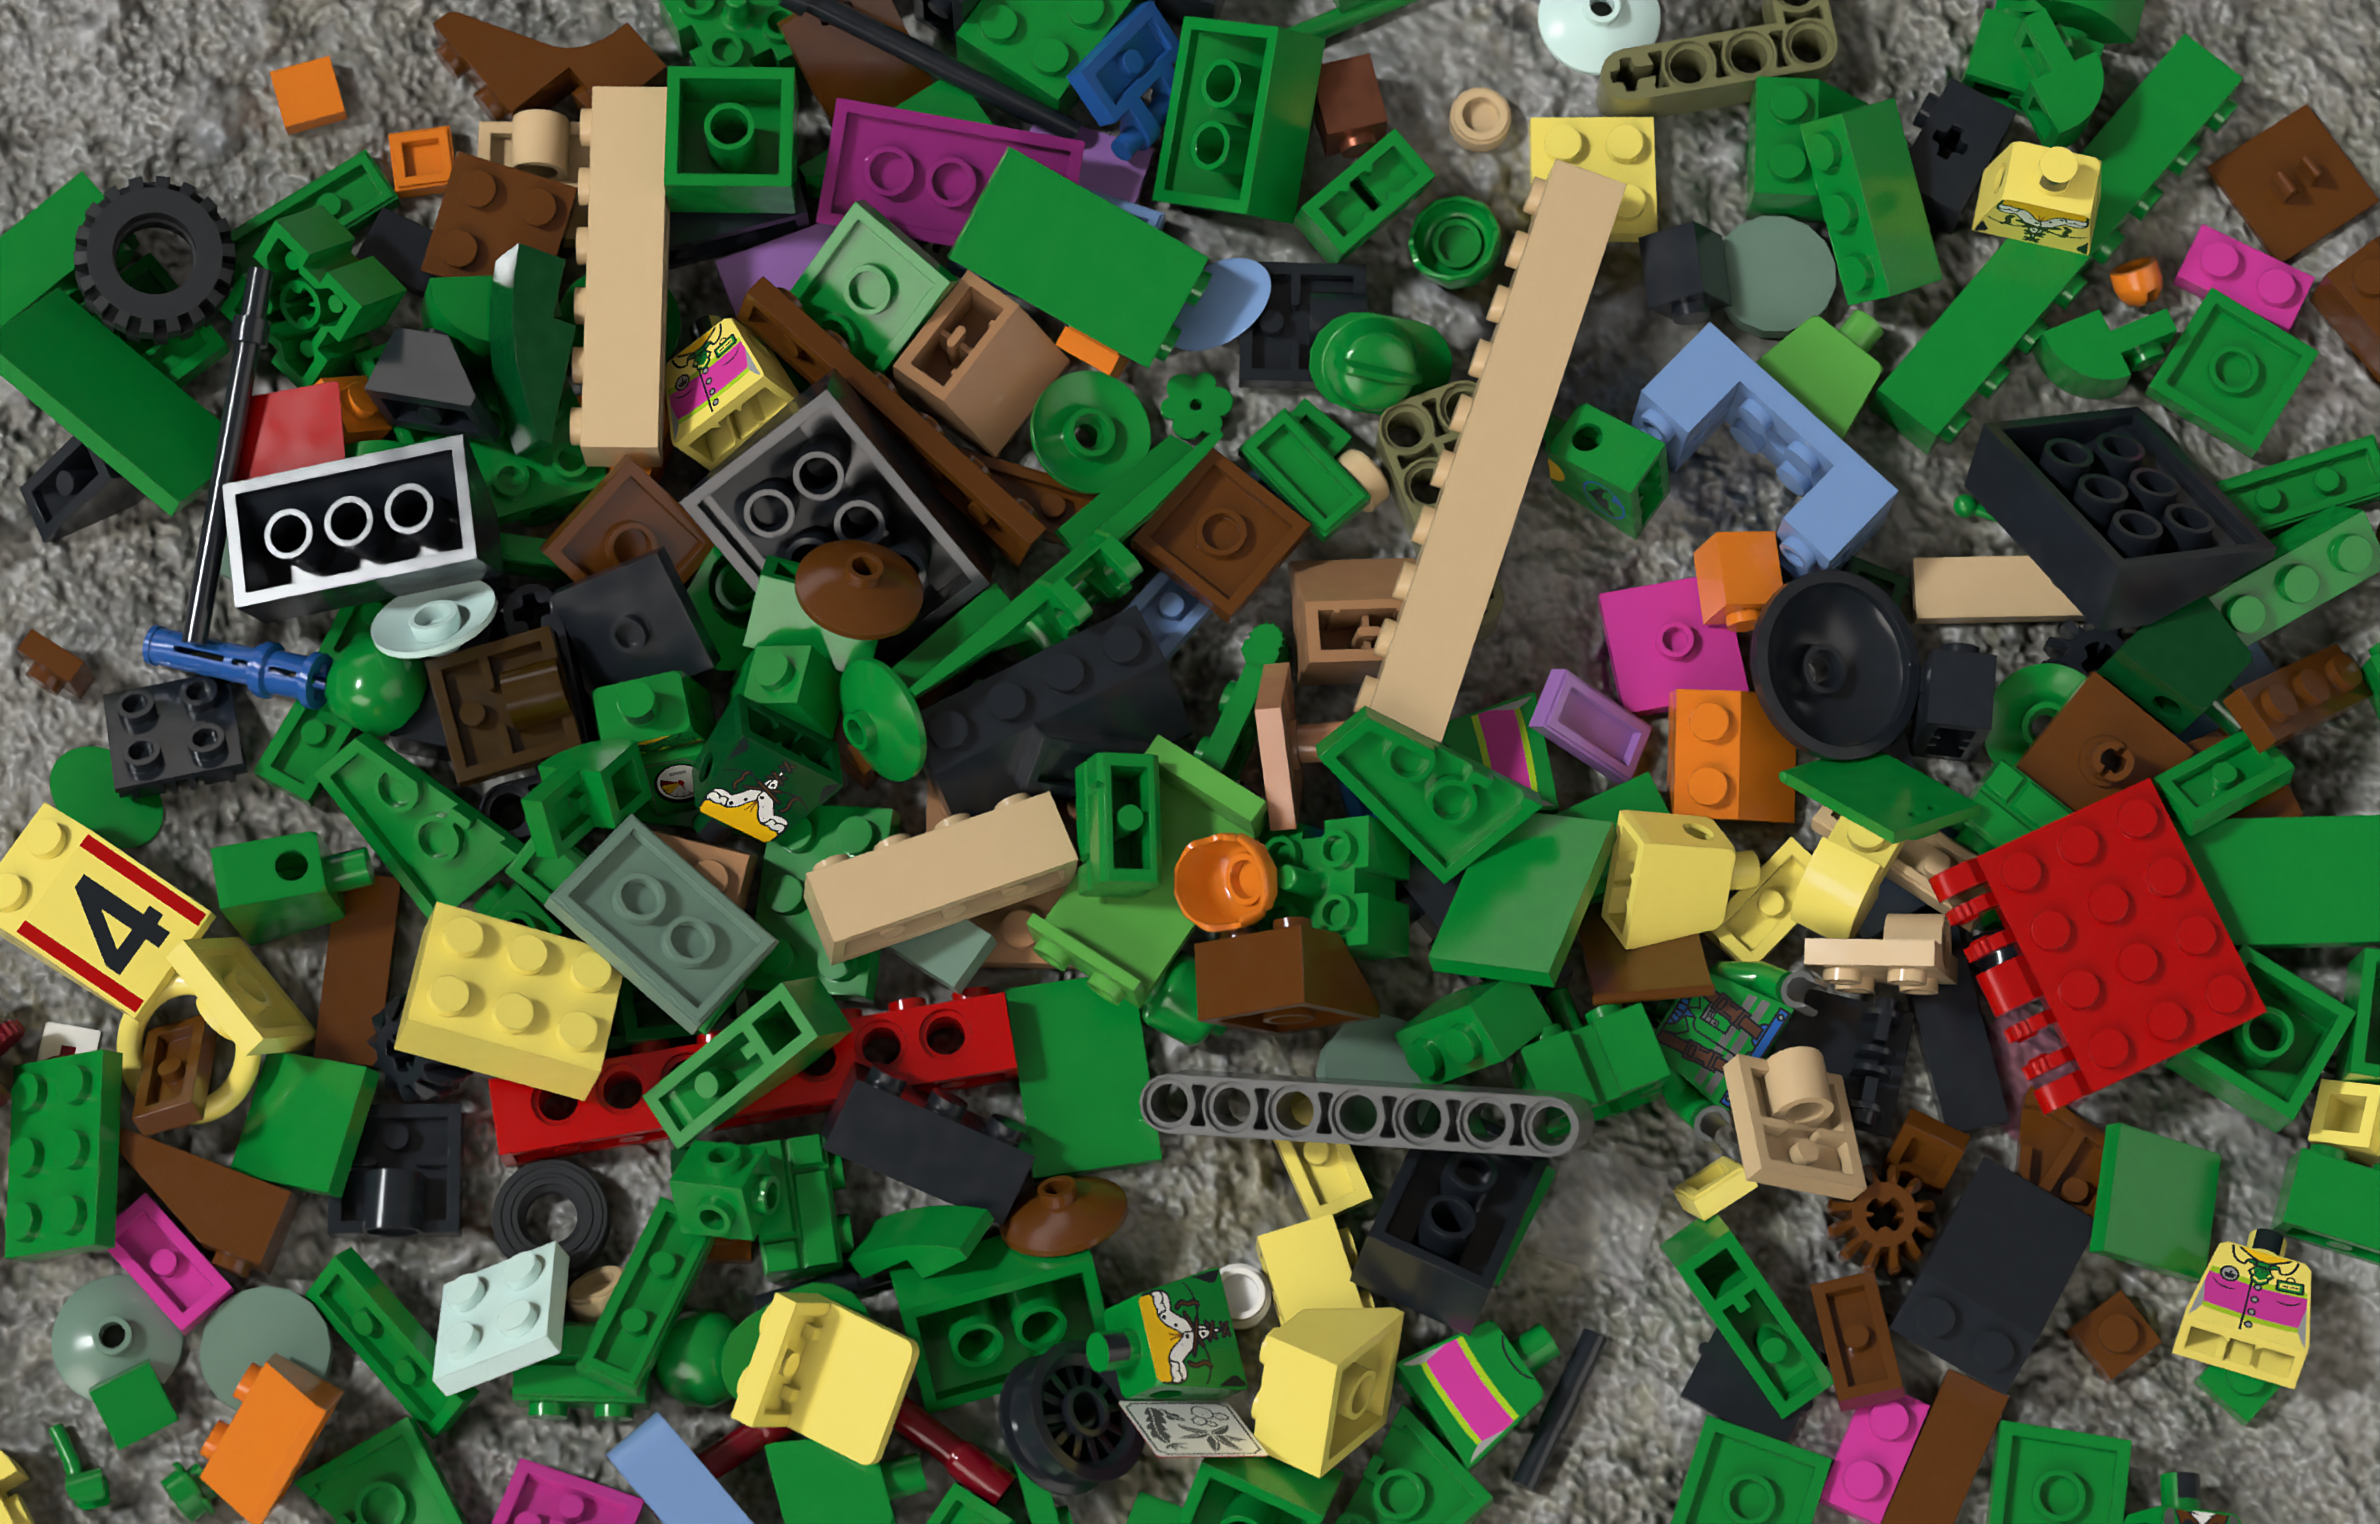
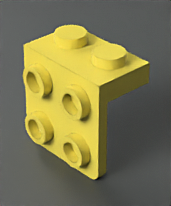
M776 1292L772 1303L762 1315L759 1325L760 1337L750 1365L743 1371L738 1381V1398L731 1417L750 1427H788L860 1464L873 1465L878 1463L884 1454L919 1357L918 1344L913 1339L818 1293Z

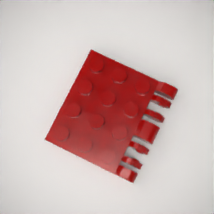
M2150 778L1980 856L1948 868L1928 879L1939 904L1982 885L1987 892L1946 912L1945 915L1951 927L1968 924L1979 918L1981 914L1994 908L2005 930L1991 936L1985 935L1980 937L1963 950L1969 963L1976 962L2013 945L2018 955L1976 976L1995 1017L2004 1016L2040 999L2045 1011L2031 1016L2003 1031L2008 1043L2013 1044L2015 1042L2022 1043L2035 1037L2038 1032L2053 1026L2063 1048L2050 1054L2043 1053L2029 1060L2027 1065L2021 1068L2027 1081L2036 1079L2070 1062L2075 1070L2033 1091L2044 1116L2267 1012Z

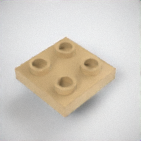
M533 109L513 115L512 122L479 121L478 157L577 188L579 168H590V146H581L580 122H569L568 118L559 112ZM578 199L563 248H576L577 227H588V206L579 205Z
M1889 913L1885 919L1883 939L1805 938L1804 965L1823 977L1824 982L1835 984V991L1870 994L1874 993V983H1889L1899 985V992L1934 995L1938 994L1939 984H1957L1958 959L1952 954L1951 925L1945 914Z
M1804 1046L1792 1047L1777 1052L1767 1060L1737 1054L1723 1066L1746 1181L1852 1201L1867 1189L1842 1075L1826 1071L1824 1057L1820 1050Z

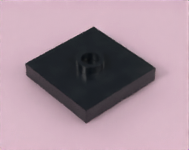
M664 546L557 588L549 596L596 688L670 671H683L688 676H693L714 668L721 660Z

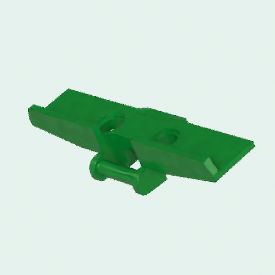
M1217 428L1194 448L1170 434L1054 532L1070 552L1032 585L1011 601L994 582L895 665L892 669L906 684L915 701L992 652L1014 646L1024 659H1027L1079 633L1075 628L1093 614L1092 607L1098 602L1102 604L1111 602L1113 604L1133 588L1130 582L1143 569L1135 556L1125 547L1131 534L1153 516L1206 454L1224 436L1221 430ZM1082 580L1084 581V582H1083L1082 584H1080L1076 589L1073 588V587H1075L1080 581H1082Z

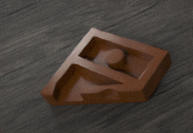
M2031 1085L2021 1101L2015 1174L2094 1219L2105 1133L2066 1107L2044 1116L2033 1094L2036 1088Z

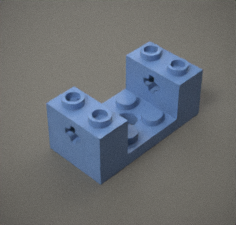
M1711 322L1641 391L1631 426L1666 444L1668 467L1674 472L1726 421L1731 426V435L1741 447L1752 454L1760 452L1777 467L1776 474L1781 482L1793 493L1804 496L1784 516L1776 533L1783 582L1787 583L1801 575L1819 570H1841L1849 562L1851 556H1855L1881 529L1899 490Z

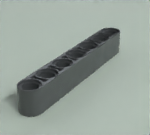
M1189 1069L1159 1075L1148 1081L1141 1092L1139 1101L1141 1114L1146 1123L1155 1130L1164 1133L1542 1157L1559 1156L1578 1149L1586 1144L1591 1137L1595 1124L1593 1111L1587 1101L1577 1094L1564 1091ZM1172 1084L1180 1087L1187 1096V1111L1182 1118L1173 1114L1167 1104V1093ZM1234 1088L1243 1091L1250 1100L1251 1109L1245 1122L1234 1117L1229 1109L1228 1101ZM1296 1092L1305 1094L1313 1104L1314 1114L1308 1126L1298 1122L1292 1114L1291 1102ZM1360 1095L1369 1098L1377 1109L1376 1124L1371 1130L1361 1126L1354 1115L1355 1101ZM1423 1099L1432 1101L1440 1110L1442 1120L1440 1128L1435 1134L1427 1132L1418 1121L1417 1110ZM1486 1103L1495 1104L1505 1115V1131L1500 1138L1491 1136L1482 1126L1481 1113ZM1552 1106L1563 1110L1570 1119V1135L1565 1142L1554 1139L1546 1129V1113Z

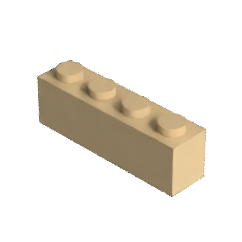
M1050 791L1033 797L1029 793H1019L1000 801L992 811L971 817L968 813L950 816L939 822L933 831L910 838L909 834L905 833L893 835L880 841L873 851L849 858L847 854L828 857L817 863L811 872L806 873L804 899L832 966L1069 885L1075 877L1078 857Z

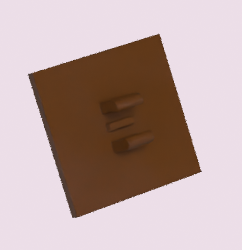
M2308 104L2210 164L2206 169L2268 254L2284 263L2374 207L2379 202V199Z

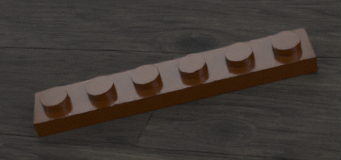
M762 276L746 292L737 316L739 321L811 385L836 368L958 516L1017 568L1035 551L1047 529L1040 522L1038 514L1029 503L1022 498L1011 497L992 480V475L983 462L972 455H964L945 438L943 429L932 417L925 413H917L898 396L895 386L885 375L866 368L851 354L848 344L839 334L830 329L821 328L804 312L800 301L789 290L782 287L776 288L769 280Z

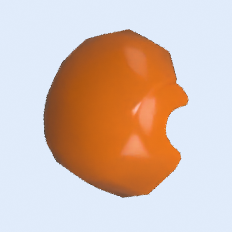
M1243 832L1214 834L1209 837L1193 840L1185 847L1174 867L1173 894L1183 916L1202 930L1209 932L1239 930L1256 924L1266 917L1267 911L1272 909L1278 894L1277 867L1266 845Z

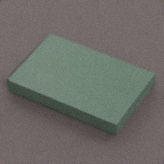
M632 813L548 897L544 905L546 909L692 1036L771 954L779 943L776 938Z

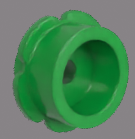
M174 1462L172 1466L175 1470L160 1481V1484L174 1504L191 1524L205 1513L211 1516L215 1514L216 1510L211 1500L217 1497L218 1494L200 1478L203 1469L198 1463H194L185 1470L180 1462Z

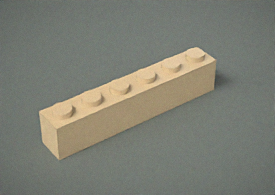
M592 86V108H581L580 141L581 146H590V168L580 167L578 172L579 205L588 206V227H577L576 260L577 265H586V287H575L574 320L575 325H584V347H573L572 381L573 385H582V407H571L570 442L571 445H580L586 467H614L625 455L630 457L640 467H663L670 211L664 189L667 87Z

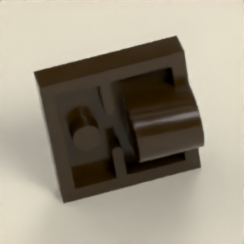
M550 625L425 661L456 780L462 788L538 766L559 752L584 744L556 637Z

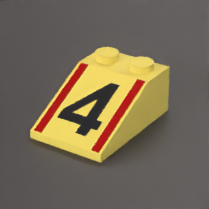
M45 802L0 862V936L139 1023L177 973L165 956L183 939H201L216 918L207 908L104 838Z

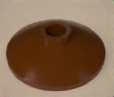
M838 540L823 544L810 551L803 558L795 576V595L803 611L822 628L846 638L879 640L897 635L913 624L920 613L923 603L922 583L914 568L896 552L872 542Z
M1054 1176L1019 1194L1003 1225H999V1230L1004 1243L1008 1247L1025 1255L1055 1257L1073 1254L1089 1249L1111 1237L1127 1218L1129 1211L1128 1201L1123 1189L1110 1180L1095 1176Z

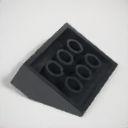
M836 368L832 369L784 406L679 501L682 507L755 592L767 555L801 563L810 551L823 544L838 540H862L884 546L903 557L914 568L921 580L923 603L917 619L911 626L897 635L878 640L874 659L886 663L990 585L996 562L993 556Z
M2138 406L1984 423L1964 484L1965 488L1985 508L1986 512L2001 525L2018 544L2020 549L2026 552L2050 578L2052 583L2062 591L2085 616L2086 620L2098 631H2115L2120 628L2152 624L2274 558L2277 549Z

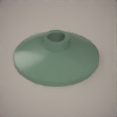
M112 1275L87 1283L65 1302L58 1313L53 1327L52 1355L56 1368L65 1383L78 1395L93 1402L89 1394L90 1387L148 1358L163 1386H165L180 1363L184 1348V1335L131 1276ZM114 1325L122 1326L125 1331L124 1341L115 1348L105 1347L102 1338L106 1329Z

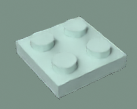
M557 1241L530 1251L518 1253L510 1259L477 1272L462 1275L456 1280L444 1284L432 1381L446 1397L561 1353L570 1257Z

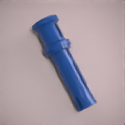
M160 625L152 626L145 636L142 651L144 661L147 664L166 666L205 677L247 685L248 689L256 697L271 699L275 695L297 699L304 708L312 710L320 709L327 702L324 696V685L333 663L332 657L327 653L313 652L311 655L306 656L288 652L284 646L277 642L269 641L260 643L256 647H250L213 637H208L207 646L191 645L181 642L182 631L167 629ZM192 652H198L224 659L220 662L191 654ZM289 674H296L295 677H288ZM312 678L315 679L314 684H311Z

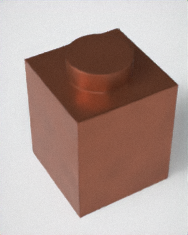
M1370 53L1321 64L1313 114L1325 157L1341 154L1344 158L1361 157L1386 136L1388 119Z

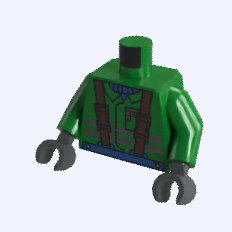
M1719 961L1708 969L1711 982L1715 985V994L1713 996L1641 1002L1645 1012L1661 1022L1654 1034L1671 1072L1667 1084L1662 1086L1664 1100L1668 1108L1694 1129L1698 1138L1713 1152L1720 1154L1724 1151L1714 1141L1715 1134L1721 1127L1730 1125L1736 1130L1734 1118L1730 1114L1732 1109L1723 1066L1737 1054L1766 1059L1793 1017L1794 1009L1808 1017L1817 1015L1818 1011L1804 1004L1805 994L1810 988L1815 986L1827 990L1828 984L1807 971L1791 972L1763 961Z

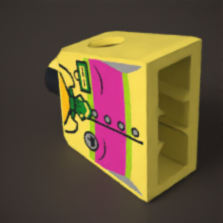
M707 315L698 318L691 324L689 335L692 344L667 362L665 368V390L673 445L712 471L784 406L800 394L773 350L752 331L734 318L722 319L715 315Z
M2253 1230L2248 1236L2246 1246L2230 1241L2220 1243L2186 1307L2172 1353L2295 1389L2310 1345V1268L2305 1263L2284 1258L2287 1241L2280 1233L2274 1230Z

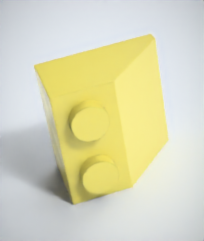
M1393 1307L1302 1309L1282 1326L1274 1327L1268 1333L1260 1351V1362L1264 1364L1261 1389L1254 1399L1251 1415L1256 1420L1254 1437L1269 1456L1321 1478L1387 1423L1404 1319L1403 1311Z

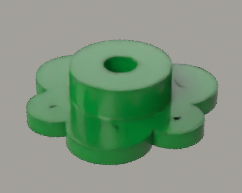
M1199 373L1195 378L1188 374H1177L1171 377L1167 383V395L1169 398H1166L1161 403L1160 412L1166 420L1173 421L1172 428L1178 438L1191 441L1198 438L1202 432L1210 435L1217 428L1222 429V417L1228 415L1232 410L1233 398L1225 388L1216 387V380L1210 373ZM1199 405L1201 409L1193 410L1191 409V406Z

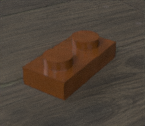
M202 1015L149 1029L147 1032L132 1120L143 1137L169 1129H180L204 1119L218 1033L204 1020Z
M1874 1271L1872 1273L1864 1272L1811 1284V1293L1840 1411L1844 1412L1905 1398Z

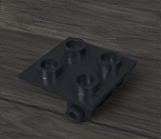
M199 675L103 695L115 792L119 793L120 798L132 796L134 802H138L144 797L167 793L165 783H169L172 794L180 793L179 780L188 779L191 790L199 789L198 776H202L204 784L208 785L228 780L230 783L237 782L236 775L248 773L244 749L241 748L231 681Z
M1809 989L1805 994L1804 1004L1818 1011L1817 1015L1808 1017L1794 1009L1793 1017L1776 1042L1774 1054L1799 1046L1813 1047L1820 1050L1824 1057L1826 1071L1842 1075L1854 1130L1889 1138L1911 1037L1914 1013L1900 1010V1002L1889 997L1876 996L1874 1002L1870 1003Z

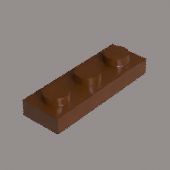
M2336 643L2239 687L2225 698L2223 702L2260 754L2357 708L2369 699L2373 693L2364 682L2359 666L2352 658L2345 655Z

